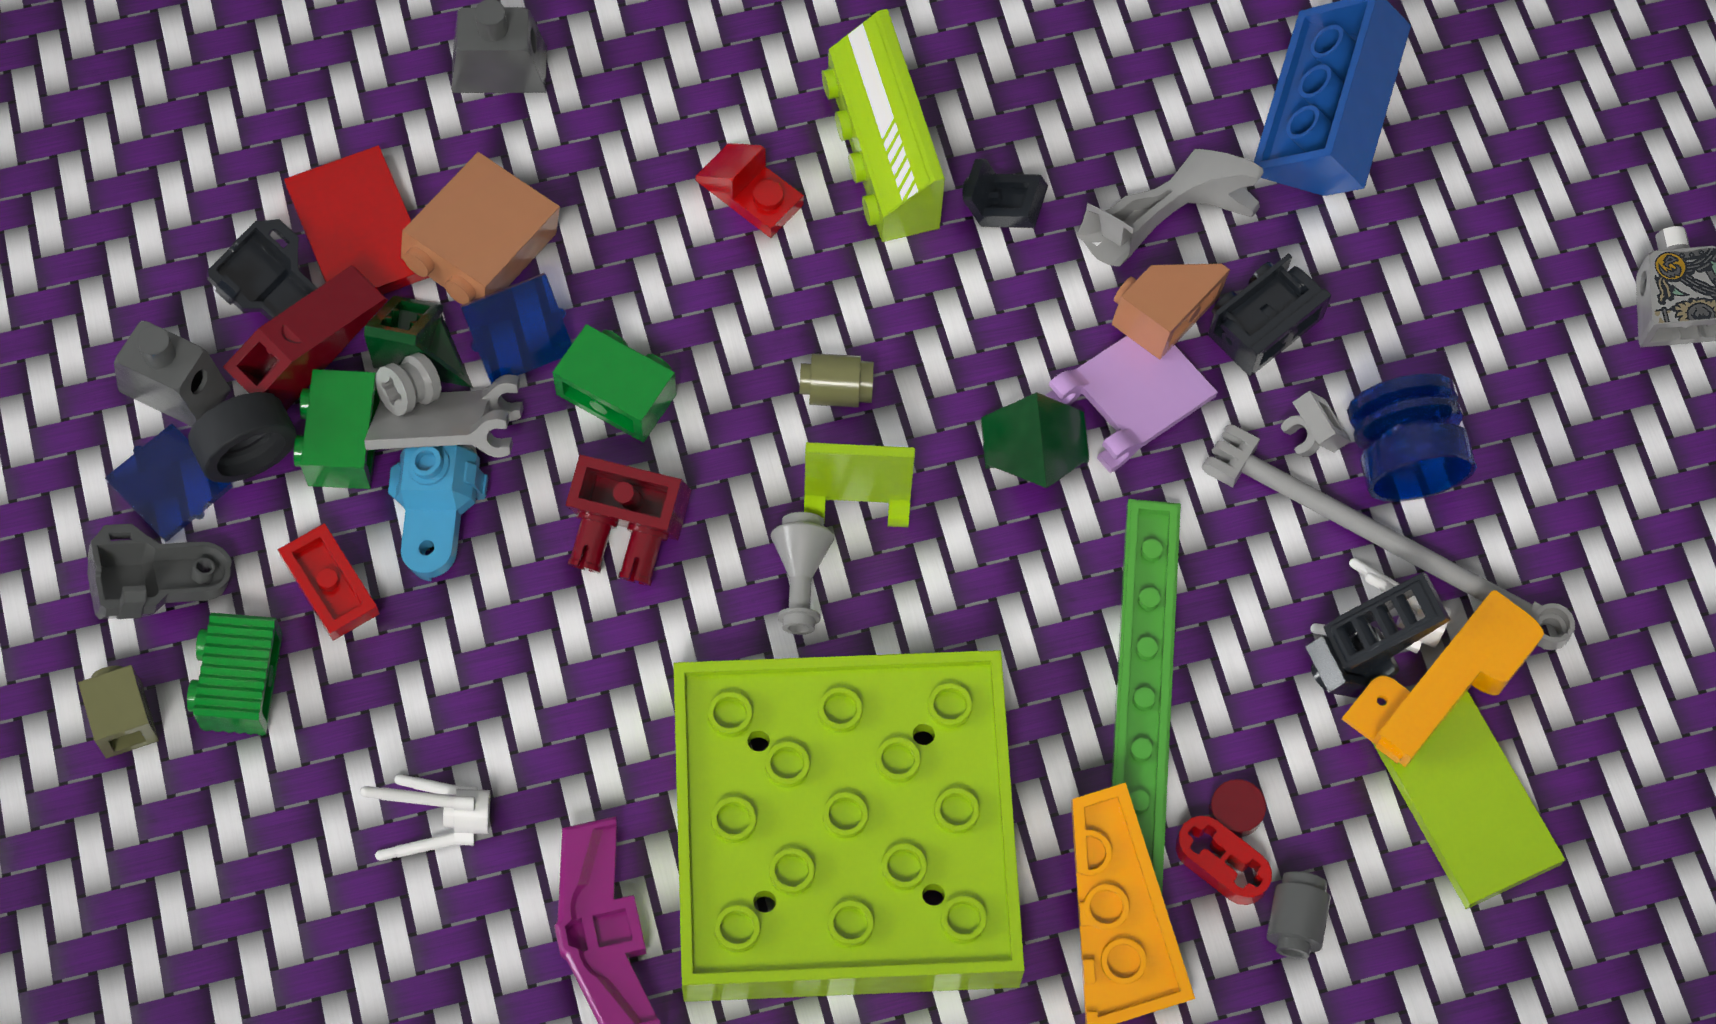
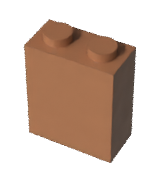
M477 152L402 230L401 259L405 261L409 269L421 277L428 276L444 287L456 302L462 305L469 304L483 314L556 235L560 206L480 152Z

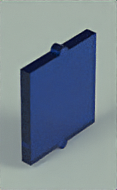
M545 273L460 306L473 338L470 347L473 351L478 352L490 384L503 375L518 376L561 359L572 345L563 321L566 311L558 307Z
M173 423L143 447H134V454L105 477L106 482L165 543L195 518L198 520L203 519L205 516L204 511L233 487L231 482H213L205 477L189 445V440Z

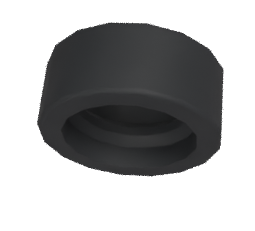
M266 392L242 394L221 402L205 412L193 424L188 434L189 445L205 477L213 482L221 483L245 480L268 470L279 463L292 450L295 438L297 437L296 429L281 400L274 394Z

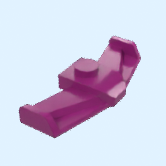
M617 816L562 828L558 921L554 925L560 956L568 962L598 1024H661L628 958L647 954L635 897L632 895L614 899Z

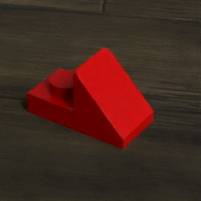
M728 143L695 176L696 182L770 238L804 205V195L766 167V149L761 145Z

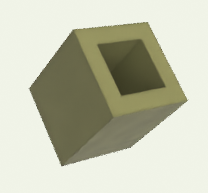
M117 665L104 667L94 672L91 678L78 682L94 741L106 759L159 741L143 684L132 665L126 667Z

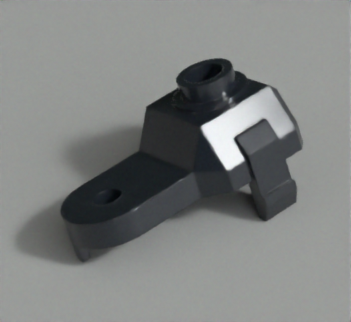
M280 219L255 221L207 271V280L216 287L215 292L230 305L234 304L242 312H261L269 321L317 289L299 271V237ZM272 231L287 243L284 248L270 236Z

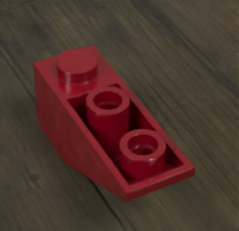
M351 265L259 327L223 368L248 393L266 392L274 394L281 400L287 411L300 397L302 389L308 388L311 385L312 370H324L383 307L388 299Z

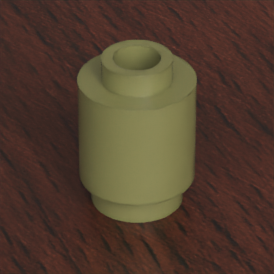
M812 353L811 364L801 363L799 394L810 395L809 405L859 407V402L872 403L874 361H861V356Z

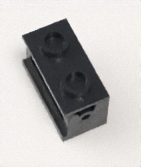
M1289 253L1275 265L1271 262L1263 264L1251 276L1248 282L1249 285L1238 294L1234 291L1228 292L1212 309L1214 317L1208 336L1249 377L1322 320L1331 298V294L1325 288L1322 289L1299 267L1294 266L1288 271L1292 259Z

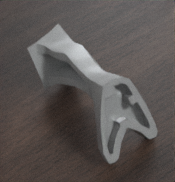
M1194 149L1171 180L1152 190L1127 195L1105 211L1087 203L1085 216L1076 236L1085 243L1098 260L1110 266L1120 267L1157 225L1187 203L1209 204L1241 215L1254 216L1260 208L1259 201L1248 192L1246 187L1257 183L1264 173L1263 168L1251 160L1228 153ZM1093 242H1098V243L1101 242V243L1097 246V245H1095Z

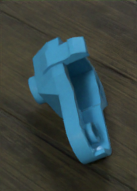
M464 445L404 448L400 454V462L390 470L388 494L405 509L401 556L407 567L417 577L425 581H432V578L444 574L453 565L457 555L461 515L475 504L476 498L484 500L486 497L488 475L484 474L479 468V456L473 449ZM434 547L431 554L425 555L429 548Z

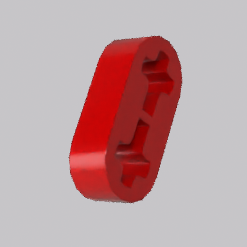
M1196 816L1183 824L1176 839L1175 849L1178 858L1186 867L1228 900L1236 904L1250 905L1264 897L1272 881V870L1269 862L1263 855L1219 821L1209 816ZM1204 833L1210 835L1213 839L1209 847L1221 858H1218L1207 849H1203L1199 854L1195 853L1191 849L1194 840L1190 834L1197 838L1201 837ZM1228 862L1241 872L1245 871L1248 867L1254 869L1256 875L1253 881L1258 887L1250 883L1245 885L1244 888L1237 886L1235 880L1238 874L1226 863Z

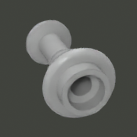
M794 512L782 518V525L777 526L771 532V539L790 578L789 608L778 612V620L783 623L782 629L785 632L803 635L812 633L815 630V624L820 622V614L810 609L811 579L833 543L834 535L824 526V519L821 516L808 512Z

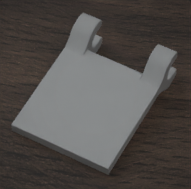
M503 375L484 390L441 392L437 401L426 405L416 403L411 412L400 416L391 413L385 407L382 400H380L364 440L366 450L472 445L492 457L508 456L513 447L512 437L496 438L490 431L492 429H507L509 421L521 418L524 410L523 402L510 403L501 396L504 393H518L520 378L516 375Z

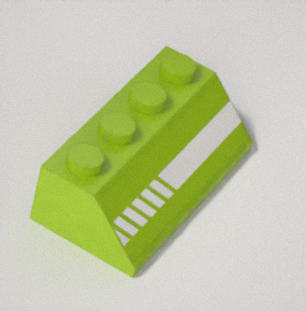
M888 9L879 10L829 48L828 69L822 70L821 74L828 100L835 98L839 111L835 112L839 137L841 141L849 140L853 153L848 155L853 180L855 183L863 182L866 196H862L866 221L869 226L877 225L881 241L886 242L940 229L945 178Z

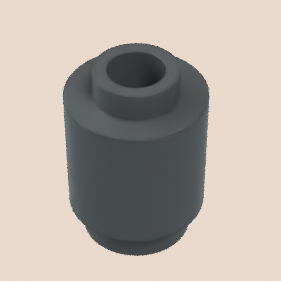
M1286 872L1283 874L1282 883L1276 885L1267 940L1276 945V952L1280 955L1295 959L1309 958L1310 952H1317L1322 949L1331 896L1326 892L1327 881L1322 877L1305 872Z

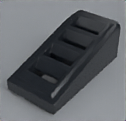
M1422 572L1338 616L1324 625V631L1343 668L1347 672L1365 675L1451 619L1428 575ZM1412 596L1416 597L1425 615L1419 621L1407 600ZM1393 608L1397 610L1405 626L1401 630L1397 628L1389 612ZM1375 620L1385 637L1380 641L1370 625ZM1356 632H1357V634H1358V636H1359V638H1360V640H1361V642H1362V644H1363V646H1364L1365 649H1362V647H1361V645H1360V643H1359V641H1358V639H1357V637H1356V635H1355Z

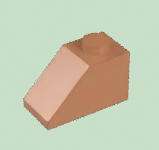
M1223 264L1151 265L1137 280L1132 276L1129 277L1117 291L1114 302L1118 306L1112 325L1160 360L1220 297L1230 269Z

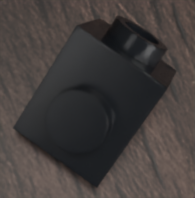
M975 159L970 176L965 179L963 184V201L981 227L1035 228L1048 185L1042 175L996 174L987 159Z
M1371 626L1378 640L1384 639L1379 628ZM1357 634L1356 637H1357V639H1358V641H1359V643H1360L1362 649H1365L1364 646H1363V644H1362V642H1361V640H1360V638H1359V636H1358V634ZM1322 635L1305 646L1313 661V664H1311L1313 677L1325 691L1331 694L1358 698L1374 678L1379 676L1393 677L1399 672V666L1394 657L1365 675L1347 672L1341 665L1327 636Z

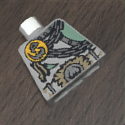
M1673 226L1665 228L1655 235L1658 250L1647 254L1636 276L1638 341L1640 348L1716 341V247L1690 248L1684 227Z

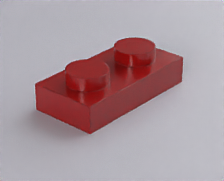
M325 523L277 549L281 559L332 641L380 614L375 602Z

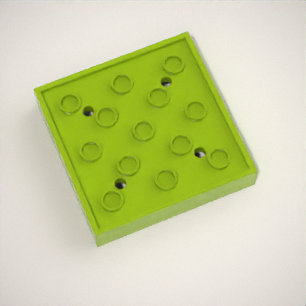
M1001 650L673 663L681 973L684 1002L1020 988L1025 970ZM920 731H925L932 735L933 741L930 744L921 745L914 740L913 736ZM755 738H763L769 743V746L763 751H754L749 747V743ZM929 890H936L942 894L944 900L938 905H929L924 901L923 894ZM761 897H769L776 905L769 912H760L755 908L754 904Z

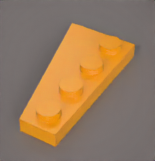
M1126 782L1072 799L1071 809L1085 1024H1117L1195 999Z

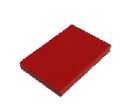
M379 145L284 179L287 191L325 283L351 265L364 275L382 294L429 278L428 276L421 277L409 269L405 261L401 259L402 230L411 222V219Z

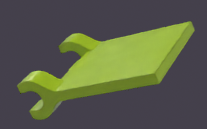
M806 442L804 512L821 516L825 524L826 500L884 502L889 504L887 527L908 528L915 448Z

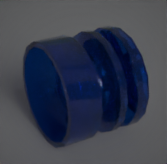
M1428 373L1400 376L1378 383L1362 391L1350 402L1347 413L1349 421L1355 429L1353 433L1354 440L1359 448L1364 449L1360 463L1367 490L1372 498L1393 502L1422 499L1456 487L1474 474L1477 463L1469 435L1465 428L1459 426L1464 416L1457 402L1458 394L1451 378L1441 374Z

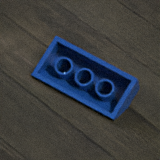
M1341 0L1299 11L1254 159V163L1263 168L1264 173L1261 178L1322 196L1365 188L1411 25L1387 0Z

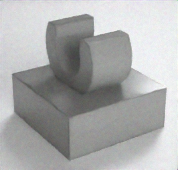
M1308 391L1292 402L1300 415L1287 418L1281 425L1283 432L1288 435L1295 433L1300 428L1307 430L1306 440L1294 448L1295 452L1302 457L1313 455L1320 446L1336 452L1351 442L1326 400L1311 391Z

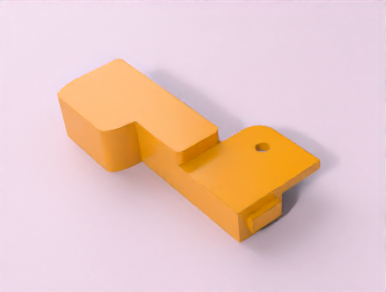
M1493 590L1411 692L1391 677H1376L1345 713L1342 720L1374 743L1378 750L1398 764L1399 762L1406 767L1471 685L1489 695H1499L1544 636L1543 629L1531 615L1498 591ZM1383 698L1386 701V705H1379L1377 699Z

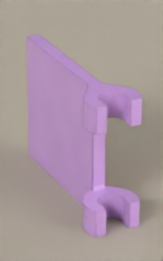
M1125 336L1077 369L1064 371L1054 377L1049 383L1052 391L1045 396L1070 406L1083 394L1116 430L1115 433L1103 441L1102 446L1106 450L1097 456L1102 465L1112 473L1124 465L1140 448L1214 399L1218 392L1175 345L1159 360L1131 338Z

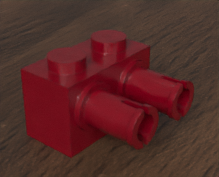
M579 454L565 506L577 515L576 518L581 520L571 558L568 560L567 565L581 570L586 568L589 569V572L600 573L611 528L617 529V526L627 528V531L631 532V536L618 578L633 583L638 581L640 585L651 586V578L661 542L667 541L668 538L678 541L692 490L679 478Z

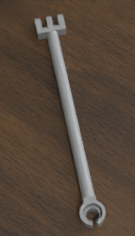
M1227 425L1222 433L1225 441H1217L1212 449L1215 457H1207L1202 465L1204 472L1232 488L1243 473L1482 602L1491 591H1498L1531 615L1540 626L1550 625L1555 628L1558 634L1557 637H1550L1544 634L1537 646L1543 649L1556 650L1562 648L1567 644L1575 630L1574 617L1566 607L1555 603L1540 605L1535 601L1531 604L1254 456L1253 454L1258 448L1260 439L1235 425Z

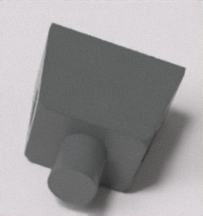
M484 0L476 8H461L458 10L453 44L452 93H546L547 46L529 9L524 7H504L497 0Z
M148 321L138 323L114 361L117 386L120 393L189 426H193L205 412L225 401L231 392L226 380L205 349ZM199 386L196 391H191L192 387Z

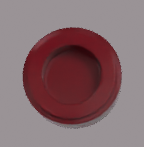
M1240 779L1229 780L1221 784L1215 790L1209 804L1210 817L1219 821L1238 837L1248 836L1256 831L1266 812V802L1262 792L1254 784Z

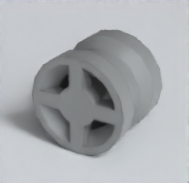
M419 352L406 356L401 365L395 363L387 364L380 367L376 372L375 381L380 399L385 407L397 416L411 412L416 403L426 405L437 401L440 397L441 382L438 372L431 360Z

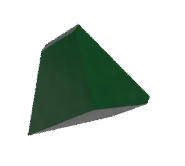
M394 295L365 325L364 337L373 368L379 369L391 363L401 365L406 356L419 352L431 360L441 382L473 388L443 318V305Z
M1036 392L981 417L985 469L996 468L1048 488L1082 463L1089 462L1084 412Z

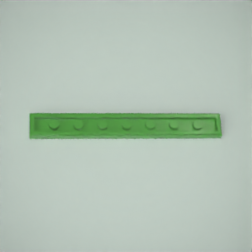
M1128 499L1126 507L1111 787L1126 782L1162 894L1181 504Z

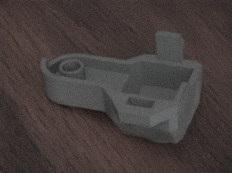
M133 524L104 525L91 540L88 553L87 576L94 613L99 619L141 618L154 614L165 603L215 599L222 595L228 586L232 563L231 558L223 548L210 542L160 544ZM114 539H129V540L110 541V540H114Z

